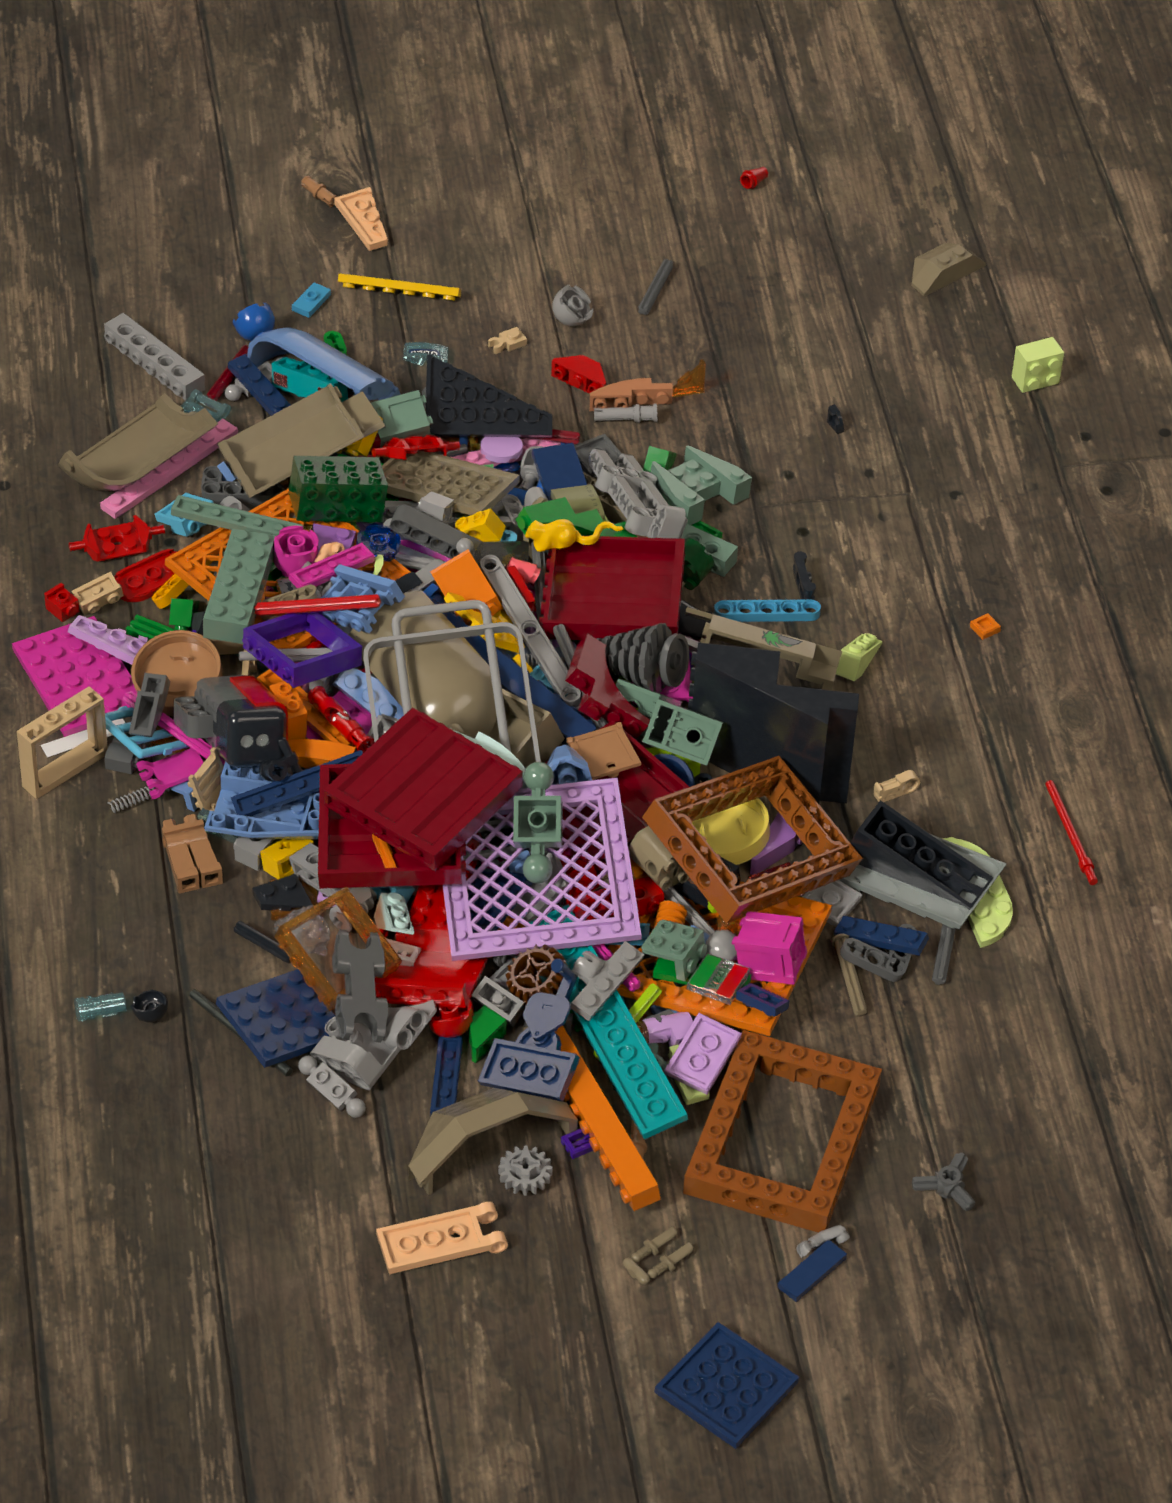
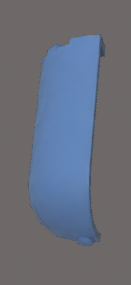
M294 328L269 330L260 334L249 343L247 357L256 367L277 355L291 353L353 389L354 396L363 391L370 401L401 395L393 382L307 332Z

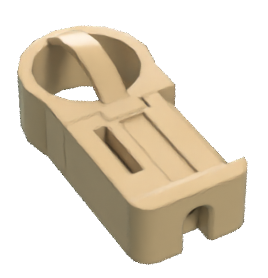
M913 770L904 771L895 775L893 779L879 784L876 782L874 784V796L878 802L880 800L886 802L902 795L910 794L919 787L920 779Z

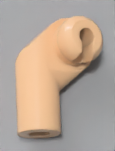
M338 542L322 545L314 563L344 551V545Z

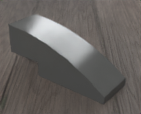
M144 674L141 691L137 693L129 730L130 735L153 736L162 715L171 683L167 675Z

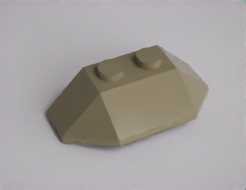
M944 243L915 258L911 286L925 297L986 266V263L975 253L960 244Z

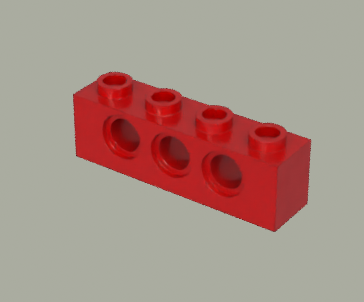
M649 876L633 880L638 916L641 917L658 912L660 902L664 901L663 890ZM606 889L593 891V893L601 896ZM611 893L604 899L612 904ZM586 895L581 903L590 908L596 900ZM566 899V905L569 904L570 906L572 902ZM601 903L594 909L601 916H604L609 908ZM578 906L572 910L578 919L586 912ZM612 913L608 918L614 917V913ZM589 915L585 920H594L596 918Z

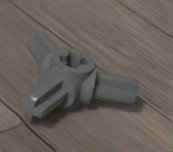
M964 1153L955 1154L950 1165L941 1168L939 1172H935V1176H917L912 1178V1188L915 1191L936 1190V1194L946 1199L953 1198L963 1210L970 1211L976 1204L975 1200L964 1189L965 1183L962 1181L964 1178L962 1172L968 1162V1158Z

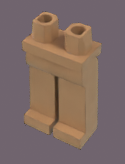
M195 814L187 815L184 817V823L176 825L175 820H164L162 840L168 854L178 893L199 889V881L202 888L223 884L222 867L217 862L204 829L203 820H198ZM215 874L213 879H205L206 875ZM184 880H193V882L189 885L182 884V881Z

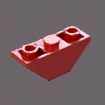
M577 355L554 358L552 360L551 376L589 394L606 386L601 364L591 358Z

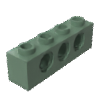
M686 524L681 539L691 538L701 543L706 548L704 552L708 556L711 554L714 559V567L711 572L725 577L737 562L738 546Z

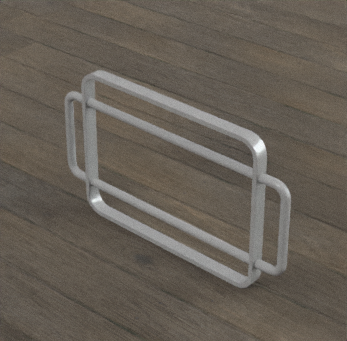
M468 600L399 610L392 618L393 636L373 639L366 645L363 657L374 742H376L379 737L369 668V656L375 649L395 647L403 715H405L412 708L403 645L485 635L500 743L511 752L494 633L505 632L514 635L519 646L535 762H541L522 634L511 623H492L491 611L485 602ZM478 609L482 613L483 625L402 635L401 620L406 617ZM514 816L510 819V821L513 822V823H514ZM493 820L488 821L487 824L496 828L502 821ZM506 824L502 829H508L511 827ZM482 827L478 832H485L489 830ZM509 846L505 847L502 851L510 856L517 849ZM490 849L481 850L478 854L488 859L494 851ZM466 852V856H463V860H466L471 854Z

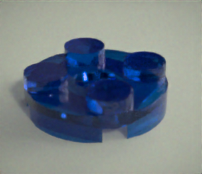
M369 525L366 527V530L358 532L356 545L363 543L375 557L380 554L383 555L385 561H391L395 559L396 554L400 550L401 539L397 532L395 535L390 532L391 528L387 526Z

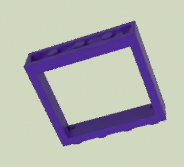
M319 612L286 614L243 628V648L293 688L362 665V645ZM306 630L332 650V652L295 663L269 642Z

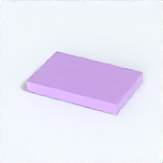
M698 1013L665 1068L664 1074L707 1095L739 1042L741 1033Z

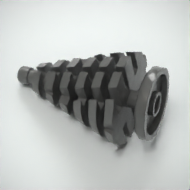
M658 623L651 627L646 626L641 629L628 631V633H619L616 636H606L603 639L597 638V640L606 645L605 656L608 669H612L614 674L621 675L627 681L660 693L666 686L678 687L685 678L689 663L687 639L682 634H672L666 623Z

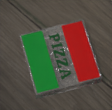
M707 953L688 981L687 990L731 1005L736 997L737 990L742 988L749 977L750 968Z

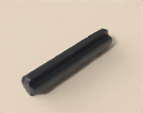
M242 921L236 923L234 927L235 933L286 963H290L294 958L295 954L291 950Z

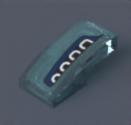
M408 342L404 345L403 360L422 366L425 360L427 361V354H431L433 357L446 363L448 361V347L426 342Z

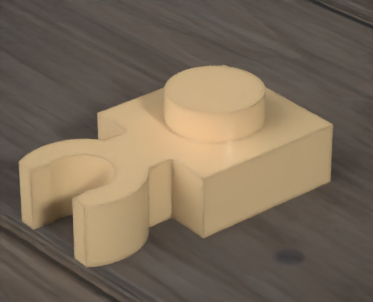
M518 327L499 333V338L493 337L488 340V346H494V354L501 353L505 348L508 351H512L527 345V338Z

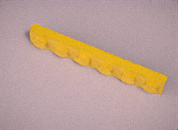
M341 273L338 275V282L343 283V287L355 288V285H362L364 290L375 291V287L383 288V292L395 293V290H402L404 295L415 296V292L423 293V297L435 298V295H443L444 300L455 301V297L461 298L460 288Z

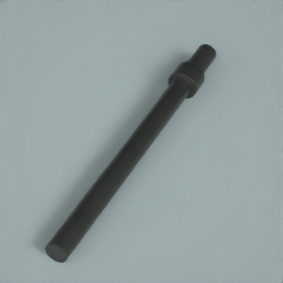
M196 989L190 992L189 996L242 1039L216 1005ZM283 1061L270 1066L271 1068L278 1069L286 1077L290 1076L293 1072V1069Z

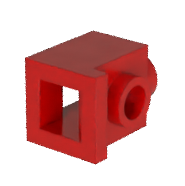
M63 583L44 593L46 609L61 622L80 612L79 599L66 590Z

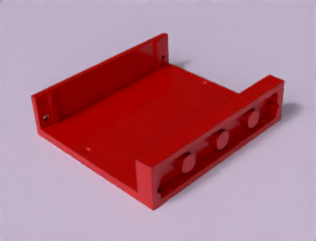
M396 932V941L419 947L421 951L413 966L391 964L384 978H374L376 997L386 998L388 1003L418 1005L434 1000L436 1006L466 1008L489 957L452 961L449 937H406L405 933Z

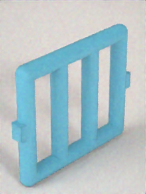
M123 706L119 707L116 711L105 713L106 729L139 759L159 754L164 756L170 755L172 751L189 747L178 740L141 749L138 744L172 737L173 735L162 729L155 731L152 737H128L125 732H129L131 722L115 725L112 721L133 716L134 708Z

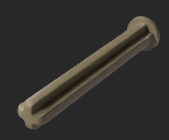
M838 934L831 939V944L837 951L853 1011L856 1016L865 1015L867 1007L855 965L846 961L840 955V948L849 936L847 934Z

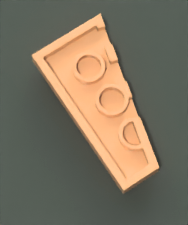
M370 187L334 198L335 206L369 251L388 245V239L383 224L380 221V215L376 209Z

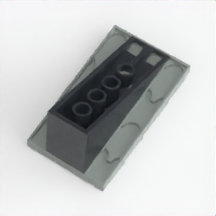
M880 800L859 827L851 841V845L863 859L850 876L839 881L856 891H863L885 902H892L924 918L927 916L950 928L960 929L1002 872L1006 863L931 835Z

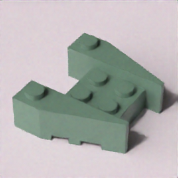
M689 445L686 446L683 464L667 471L657 462L653 461L651 473L658 478L655 487L668 505L685 509L688 520L687 524L689 525L702 520L705 501L718 494L733 505L749 498L751 476L739 467Z

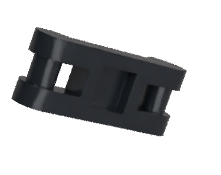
M798 551L794 554L793 575L801 600H815L816 585L812 582L811 572H807L805 565L807 555L802 551Z

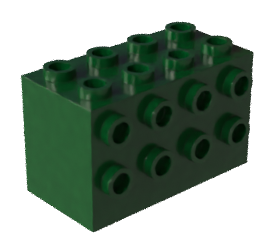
M293 456L288 493L297 521H323L327 523L332 521H344L347 523L383 521L388 484L379 457Z

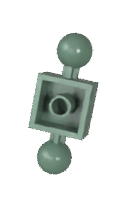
M534 762L524 772V782L532 790L531 796H514L513 843L515 848H531V855L523 863V874L527 880L536 884L547 881L553 872L552 862L545 856V848H562L563 801L561 796H546V790L553 783L554 774L551 767L544 762Z

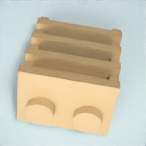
M214 747L211 748V754L198 771L188 777L189 782L187 783L188 787L193 788L191 795L197 799L196 807L201 809L199 816L206 819L209 812L215 810L221 791L223 765Z

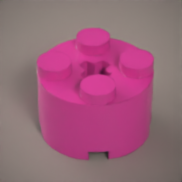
M297 525L288 526L279 531L277 537L275 536L274 564L282 571V575L289 577L290 573L302 569L307 561L311 564L314 563L318 554L319 542L316 533L312 530L310 532L303 530V526Z

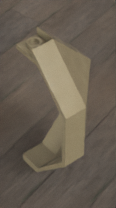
M492 1088L432 1113L408 1166V1181L416 1178L419 1187H424L428 1195L432 1194L433 1173L468 1137L522 1115L530 1114L556 1119L566 1135L577 1130L578 1119L566 1102Z

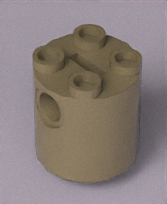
M649 826L640 830L635 835L629 847V857L662 890H667L679 882L684 883L690 878Z

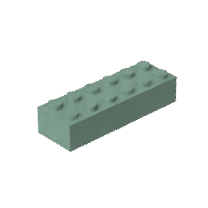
M232 528L204 614L203 638L243 644V628L254 625L256 619L254 606L256 603L261 602L274 561V538L276 535Z

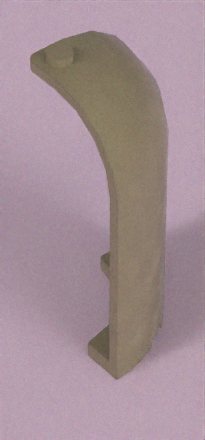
M165 393L158 398L154 405L79 456H76L71 450L64 453L58 466L68 476L87 488L116 491L134 484L215 428L218 423L206 408L199 412L191 411L184 413V408L177 405Z
M423 591L403 593L405 597L400 603L394 601L392 606L384 604L373 615L377 622L375 624L370 623L373 629L370 633L358 632L355 629L351 630L348 635L362 645L363 663L364 649L370 641L380 637L393 636L392 618L395 613L405 608L435 605ZM443 613L406 617L401 620L402 635L455 628ZM462 637L403 645L412 707L426 713L430 718L443 723L446 727L450 724L460 725L463 729V734L475 739L478 732L488 736L497 719L490 667L470 643ZM395 647L375 649L369 656L370 671L402 706Z

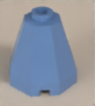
M562 745L554 749L547 762L554 774L552 785L592 781L587 761L574 748Z

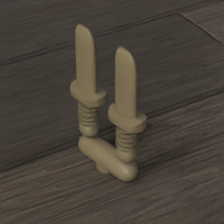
M671 1227L653 1240H645L643 1242L645 1246L639 1249L637 1253H633L631 1258H625L623 1266L628 1270L633 1279H637L642 1285H646L649 1283L650 1278H656L657 1275L659 1276L667 1269L670 1272L675 1270L674 1264L689 1255L694 1247L689 1242L668 1257L661 1256V1262L654 1266L653 1269H650L647 1274L636 1262H639L651 1253L654 1256L659 1253L658 1248L676 1236L677 1230Z

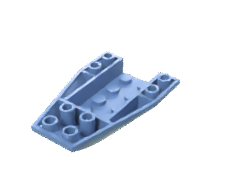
M225 761L221 774V791L215 810L209 812L205 831L249 838L318 839L319 792L251 817L237 815L231 797L274 781L262 779L259 775V766L235 768Z

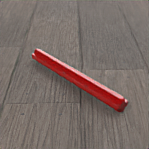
M378 594L259 602L254 606V611L257 616L378 608L380 607L381 599Z

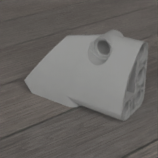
M430 1000L413 1006L388 1008L385 1036L381 1043L372 1040L370 1029L362 1023H354V1030L350 1040H342L335 1016L325 1025V1031L329 1037L323 1036L310 1055L319 1064L324 1062L342 1079L360 1088L370 1090L399 1051L411 1046L437 1012L435 1001Z

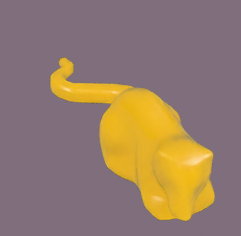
M567 519L555 520L548 524L535 520L528 527L525 537L533 539L536 551L541 552L551 548H566L575 541L584 545H591L599 539L603 529L611 528L615 531H621L623 527L615 526L613 523L605 521L595 528L593 535L582 536L576 530L573 523Z

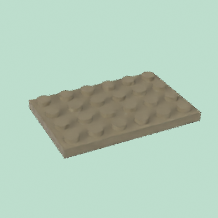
M418 450V453L415 454L406 453L405 460L390 458L382 465L388 484L387 494L397 498H407L419 503L422 497H425L432 491L454 500L452 512L468 515L492 509L520 480V475L432 452H425L424 450Z

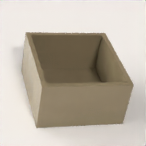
M502 689L511 753L527 768L535 762L527 701ZM532 704L540 760L545 763L554 749L565 738L552 714ZM496 719L493 729L488 736L500 743Z

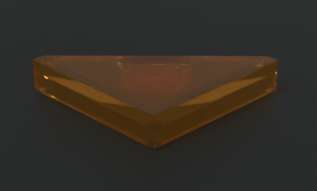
M704 359L700 360L699 365L691 372L687 371L677 380L678 383L673 386V397L704 393L706 367Z

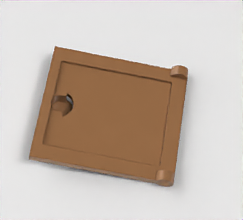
M621 722L576 737L566 738L568 745L574 748L587 761L592 780L604 776L613 778L618 776L621 771L641 765L640 759L623 731ZM615 764V767L608 768V765Z

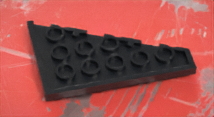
M427 354L426 416H431L433 424L430 425L431 435L449 437L553 436L552 414L540 410L536 406L528 404L462 369H457L448 362L445 363L433 357V355Z

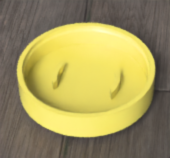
M759 798L692 822L702 837L704 836L707 839L706 842L716 854L736 865L758 855L764 849L770 837L768 811Z

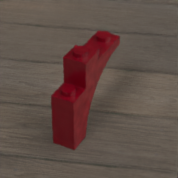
M587 634L576 646L565 679L566 682L584 692L578 710L596 721L602 717L609 722H621L623 729L637 739L648 727L650 719L636 710L624 698L613 682L606 663V645Z

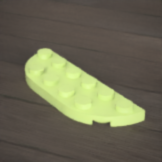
M953 837L942 838L990 857L983 849L970 842ZM1000 875L968 917L980 948L1000 940L1011 924L1013 914L1012 902Z

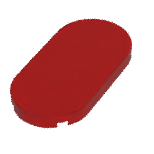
M174 549L162 550L118 571L114 578L122 588L123 596L120 599L127 602H141L151 598L175 574L165 566V558L177 551H174Z

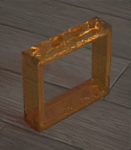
M347 887L281 925L274 936L279 942V948L284 949L289 956L291 964L299 969L305 983L314 989L320 1003L323 1002L329 1011L335 1009L338 994L346 995L345 988L338 993L334 990L291 931L337 905L365 943L371 932L378 933L385 957V969L381 978H385L395 972L402 963L401 958Z

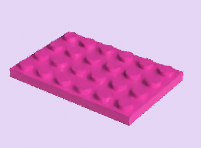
M95 616L89 617V619L97 621ZM70 624L12 643L14 653L49 711L89 686L104 698L105 713L116 711L119 707L123 706L131 707L123 699L126 692L133 691L136 693L132 677L122 660L68 633ZM86 713L60 729L64 737L87 730Z

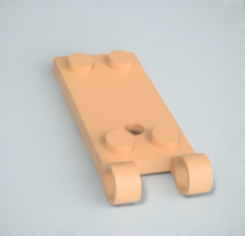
M483 1202L476 1206L376 1229V1235L389 1274L486 1251L500 1253L508 1247L505 1234L502 1231L482 1235L478 1221L482 1224H488L495 1221L498 1217L495 1205L492 1202ZM457 1233L460 1237L453 1238L451 1235Z

